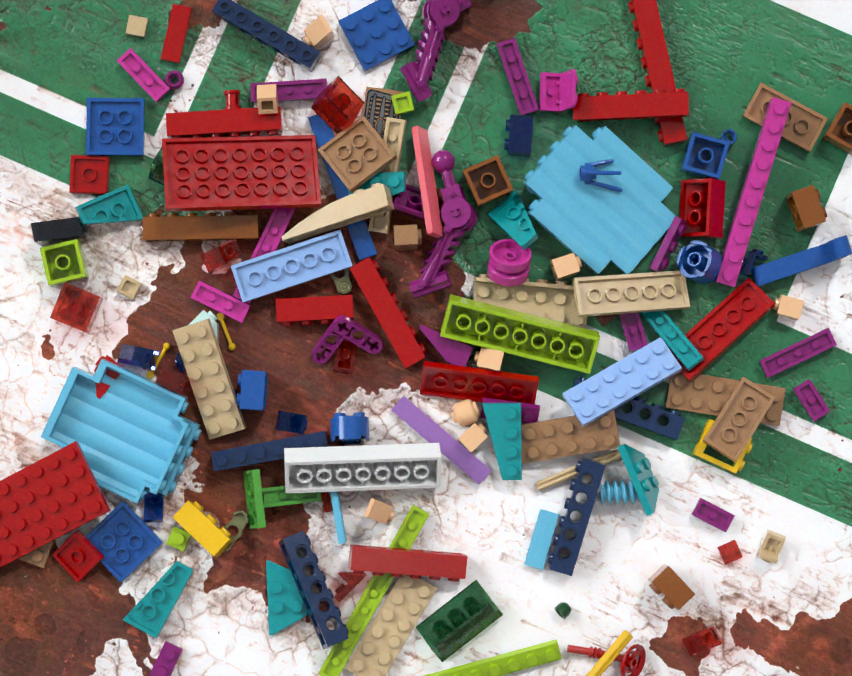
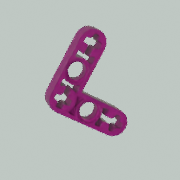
M340 315L334 319L313 347L312 359L318 364L326 363L344 339L349 340L371 354L379 353L383 348V344L378 335L349 317ZM339 323H346V327L342 326L341 328H339ZM356 331H361L364 334L359 339L353 337V333ZM329 336L337 338L336 342L332 344L326 342V339ZM370 342H377V346L374 345L371 347ZM324 350V356L320 355L317 357V352L321 353Z

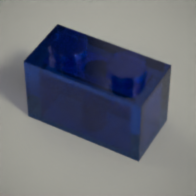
M510 115V120L506 119L505 131H509V137L505 138L504 150H508L507 155L530 157L533 116Z

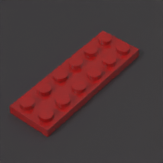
M747 278L685 334L687 339L703 356L704 360L688 371L671 351L682 367L680 373L691 382L775 306V303L753 281Z
M424 361L420 394L458 400L470 399L473 402L482 403L483 398L535 404L539 377Z

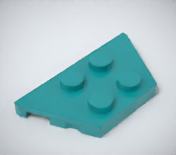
M626 444L620 445L617 448L646 516L651 515L655 512L659 494V483L651 471V463L644 453Z
M266 560L269 635H273L307 616V610L290 569Z

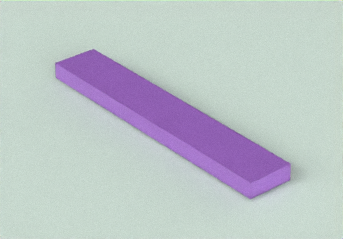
M405 396L391 410L429 443H439L441 453L477 484H480L490 473V468Z

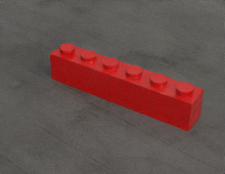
M682 88L673 89V92L658 89L654 90V93L638 90L635 91V94H627V91H618L616 95H608V92H599L597 96H589V93H579L577 104L573 108V120L576 122L690 117V93L688 91L685 92V89Z
M278 106V113L259 114L258 108L166 113L167 137L202 138L207 136L222 137L223 135L241 137V134L260 136V133L275 136L279 135V132H283L282 109Z
M370 257L350 267L351 273L405 369L426 358L424 354L427 351L422 343H417L415 337L418 335L413 326L408 327L406 323L408 317L404 310L399 311L396 305L399 301L394 292L392 294L389 293L387 287L390 285L385 276L380 277L378 273L380 267L376 260L371 261Z
M350 544L348 568L353 570L354 574H364L365 571L372 572V575L376 576L391 573L393 577H403V574L410 575V578L415 579L429 576L431 580H441V577L448 578V581L459 582L460 579H465L468 556L464 553Z

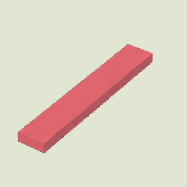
M414 126L411 130L426 232L430 236L441 238L443 237L428 130Z

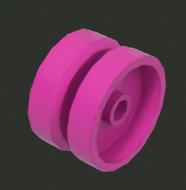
M503 239L493 243L489 252L487 270L489 278L502 286L512 287L525 283L529 278L531 250L529 246L523 250L512 239Z

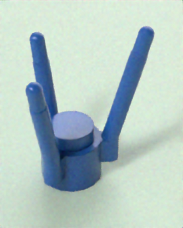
M613 159L585 163L584 166H580V181H584V184L622 192V188L592 180L596 179V175H621V171H597L596 168H593L613 163Z

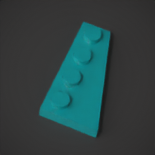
M482 403L502 480H522L521 403Z
M177 560L124 617L123 621L157 638L194 569Z

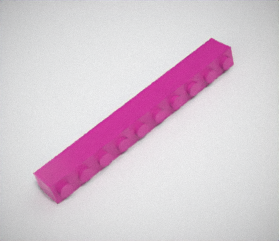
M772 97L769 101L722 253L721 269L714 281L716 283L729 287H735L792 102Z

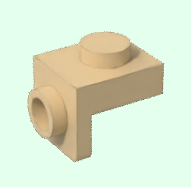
M767 530L759 547V557L765 562L777 563L778 555L784 545L786 536Z

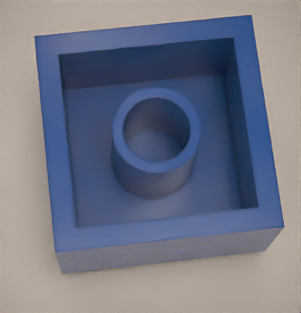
M692 132L688 140L680 172L704 179L713 178L719 180L730 142Z
M242 370V374L238 375V386H241V393H237V405H240L242 410L266 411L268 373L266 371Z

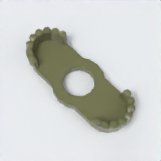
M348 268L344 269L345 275L342 278H337L334 273H331L330 276L335 282L336 291L341 295L351 293L353 285L349 278Z
M236 511L233 513L234 516L231 521L225 525L224 528L227 530L232 525L236 526L238 534L235 537L229 536L233 541L223 552L229 551L236 540L242 536L243 530L249 521L246 512Z

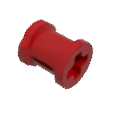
M240 90L223 91L226 99L224 110L241 109V106H239Z

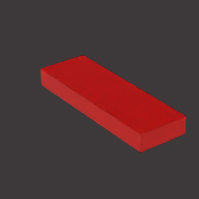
M173 4L161 60L180 64L192 13L191 7Z

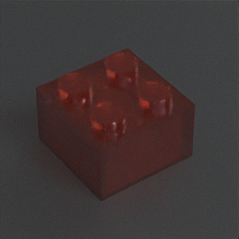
M64 282L50 318L89 333L104 298Z

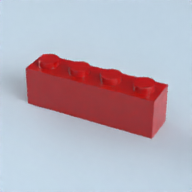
M353 295L275 299L277 323H281V326H293V322H300V325H312V321H319L320 324H331V320L340 315L354 319Z

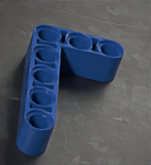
M844 235L825 244L751 268L755 283L759 287L845 258L852 254V249L847 235Z

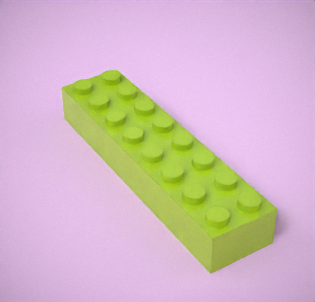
M451 294L440 332L441 337L503 351L588 374L591 372L600 340L598 331Z

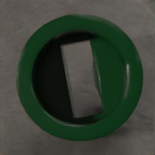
M561 602L554 607L557 614L563 619H566L571 613V607L566 602Z

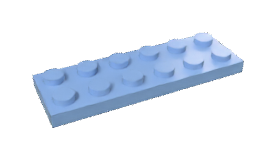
M337 230L232 265L231 269L242 302L244 303L352 267V263L341 230Z
M660 337L564 392L562 396L584 427L680 372L682 367Z

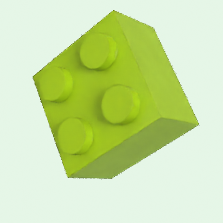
M75 239L40 248L49 286L55 287L89 278L80 240Z

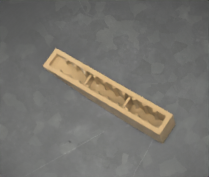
M376 183L371 185L369 189L355 190L353 194L326 205L299 222L282 236V241L292 244L395 210L390 189L382 183Z

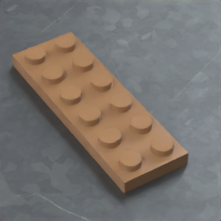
M678 372L669 379L665 408L718 416L739 383V380L699 374L689 382ZM754 383L776 397L760 423L780 426L786 388Z
M615 410L610 411L584 427L575 415L522 424V464L616 449L620 446Z

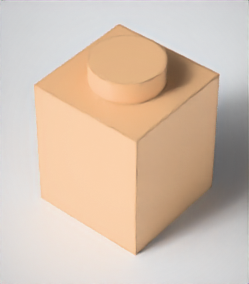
M276 84L257 85L259 114L278 113Z
M780 295L779 298L775 299L774 315L792 320L800 319L804 300Z
M474 423L458 440L472 453L488 437L486 435L488 431L481 423L478 425Z

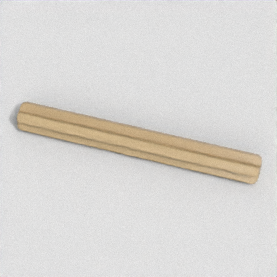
M617 448L592 460L605 463L606 465L622 457ZM576 466L535 482L536 489L542 491L576 477L578 472H575Z

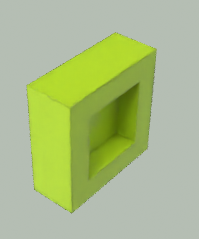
M410 91L391 96L396 115L414 111Z
M174 526L166 544L184 552L191 535L187 531Z

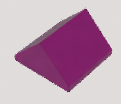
M406 184V192L396 196L393 203L395 210L392 211L425 222L421 191L419 188Z

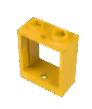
M708 419L692 454L731 473L737 474V471L741 472L745 464L743 458L746 453H750L753 446L751 443L752 438H750L741 455L734 462V465L730 466L703 453L707 444L702 442V440L714 423V420Z

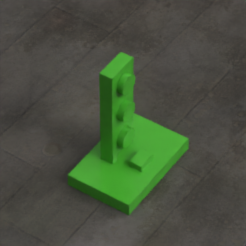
M260 469L243 471L249 529L266 527L264 508L322 501L321 492L285 493V486L262 488Z

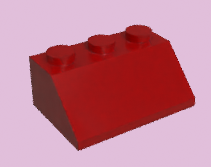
M713 178L681 180L679 218L686 221V230L680 237L701 239L723 238L726 181Z

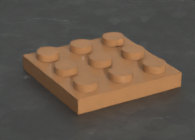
M364 115L318 149L319 153L351 193L397 159L396 155Z

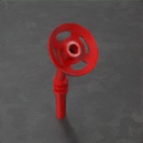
M634 644L627 650L625 655L619 654L614 661L621 662V676H626V673H631L627 676H639L645 664L646 652L642 645ZM567 645V652L588 655L589 658L593 657L594 659L596 657L600 659L606 652L601 650V648L597 649V647L593 649L592 646L587 648Z

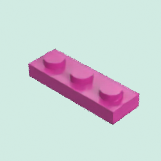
M131 48L117 60L156 103L170 91V88Z
M198 281L190 297L243 323L251 307L201 281Z

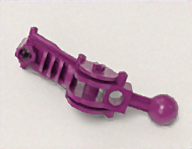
M428 0L425 2L422 10L425 20V31L422 30L421 32L422 40H419V50L416 49L415 52L417 61H412L400 68L417 102H421L433 94L427 83L428 80H433V72L436 70L435 62L438 63L439 61L438 52L441 53V43L444 44L445 41L444 29L451 26L458 19L461 11L472 5L471 0Z
M439 150L432 157L433 169L441 173L445 188L441 189L444 201L441 217L445 224L443 237L433 242L432 247L435 248L428 253V256L431 257L424 261L426 266L419 272L422 274L421 279L410 282L414 298L451 287L450 276L444 269L451 264L452 260L450 258L456 253L454 249L460 245V242L457 241L463 238L466 232L472 230L478 220L475 208L466 200L463 187L455 182L452 172L455 166V157L447 150Z

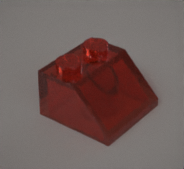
M337 76L317 96L311 108L338 134L353 124L364 101Z

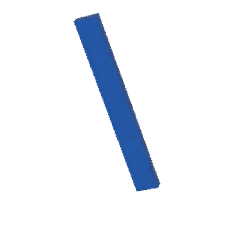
M326 111L308 117L318 148L335 137ZM322 157L337 200L348 196L347 187ZM365 220L347 225L359 261L377 255Z

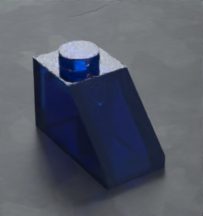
M121 344L118 363L155 370L159 352Z

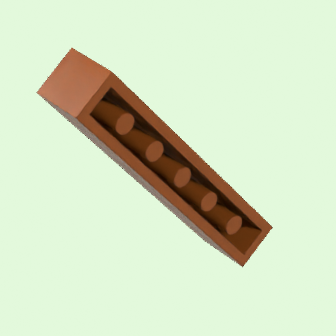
M225 212L224 216H217V213H205V216H197V213H186V216H178V213H167V217H159L157 213H150L148 217H143V240L145 242L260 240L259 216L255 215V212H243V215H236L235 212Z

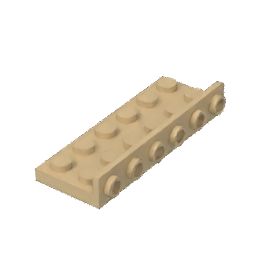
M480 274L479 277H475L473 297L475 301L586 328L587 316H577L573 286L567 285V282L556 281V284H548V280L537 279V282H529L528 278L525 283L510 287L495 283L487 274Z

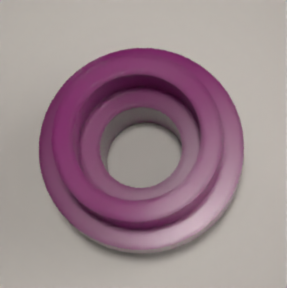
M173 70L167 73L165 83L170 89L177 90L183 86L184 77L179 71ZM177 77L178 82L172 83V78Z

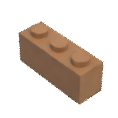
M417 225L394 226L395 251L418 250V245H422L421 229H417Z

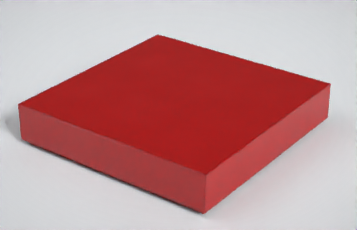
M71 155L69 193L107 194L109 192L110 157Z
M79 529L52 554L77 583L82 581L104 558L102 553Z

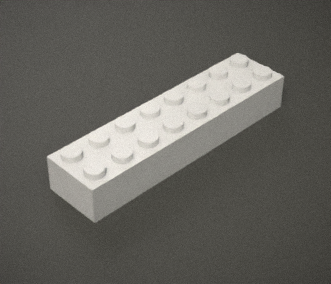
M439 443L284 448L285 493L440 488L441 451Z

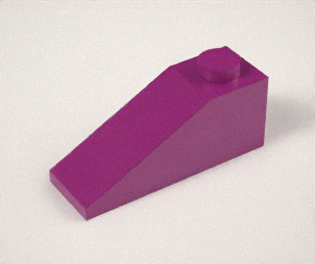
M420 325V331L447 363H450V365L466 366L473 347L457 340L441 337L439 332Z

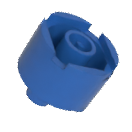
M702 241L689 242L691 244L686 247L684 246L677 257V265L682 275L700 284L714 282L721 269L722 255Z
M355 412L353 416H346V413H334V417L330 419L331 443H335V440H339V444H359L361 439H366V442L370 441L369 417H366L364 412Z

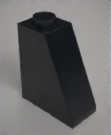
M79 217L31 223L34 242L40 246L86 238L85 233L88 232L87 225H83Z

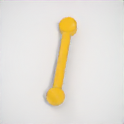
M218 313L216 317L221 322L222 328L229 343L228 348L231 351L235 350L236 345L232 343L227 327L223 320L224 315L222 313Z
M169 343L163 344V350L151 371L146 373L148 378L154 377V371L165 352L170 349Z

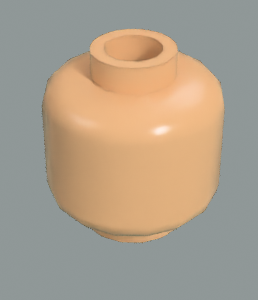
M470 399L454 404V412H451L454 423L458 422L461 427L476 423L478 416L481 415L475 401L472 402Z

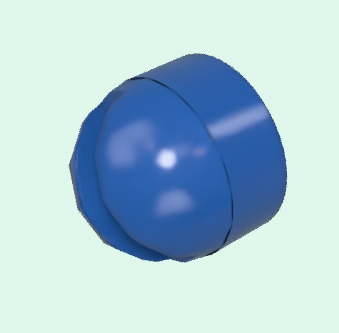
M726 129L723 131L721 138L724 141L730 142L729 145H732L737 140V134L732 129ZM727 133L733 139L732 142L725 136Z

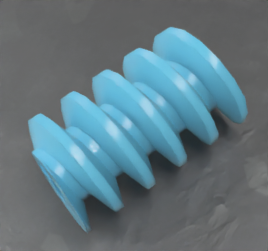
M608 480L604 481L603 486L600 483L599 498L601 505L604 504L605 499L608 500L609 505H611L613 499H615L617 505H619L621 499H623L624 505H627L629 499L632 505L635 504L636 499L639 501L631 481H628L626 486L624 481H620L618 486L615 480L612 481L611 486Z

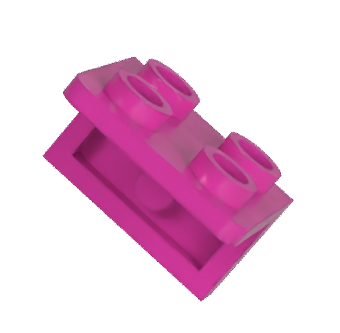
M570 69L563 73H540V111L561 113L575 107L578 101L576 94L578 76L575 69Z

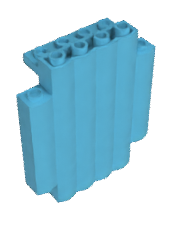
M575 125L572 128L568 126L562 133L564 137L559 142L556 140L549 148L551 152L547 156L543 155L538 160L537 164L539 166L534 171L531 169L524 177L526 180L523 184L527 187L526 190L539 198V200L535 199L528 208L531 210L528 214L571 253L579 256L580 261L593 273L599 274L611 262L623 274H629L671 226L676 215L661 201L671 192L673 187L606 126L598 127L592 133V139L578 126ZM613 159V163L593 168H596L597 171H621V175H596V179L592 180L622 188V192L584 184V181H580V166H584L585 163Z
M101 359L94 375L76 366L72 367L41 438L61 446V449L78 441L98 485L128 500L139 503L141 500H145L148 492L153 494L161 493L165 496L170 492H174L178 484L175 482L177 475H182L186 467L183 464L186 457L189 458L194 449L191 445L194 440H198L202 430L199 429L200 424L180 415L187 410L189 403L186 401L188 397L106 359ZM107 369L120 373L119 377L116 380L106 375ZM95 382H103L110 385L109 389L100 399L96 395Z

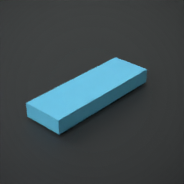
M339 491L330 492L338 543L343 544L347 542Z
M540 509L524 565L543 570L559 514Z

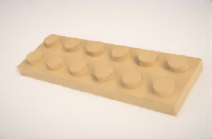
M680 270L578 277L572 280L578 317L690 308L686 277L682 275Z
M210 318L172 330L209 440L247 428L240 406L237 405V398Z
M403 574V577H399L345 669L357 676H386L437 587L422 578H410V575Z

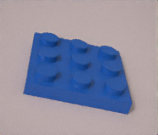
M377 0L338 20L364 72L415 46L392 0Z
M87 98L86 155L144 156L145 99Z
M122 501L86 536L104 556L100 562L120 583L163 543L156 533L125 501Z

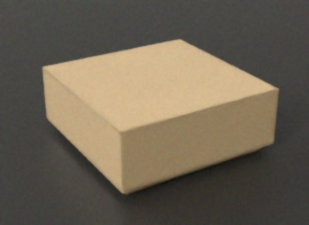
M129 15L126 35L145 38L149 19Z
M125 275L116 292L134 301L143 284Z

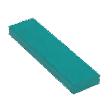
M665 311L641 312L644 319L688 371L704 360L703 356Z

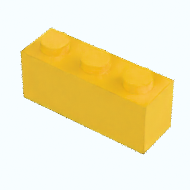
M188 500L172 518L210 554L218 558L232 543L233 540L229 537L231 533L226 528L217 526L216 523L218 521L211 514L206 515L202 511L204 508L197 501L193 503Z

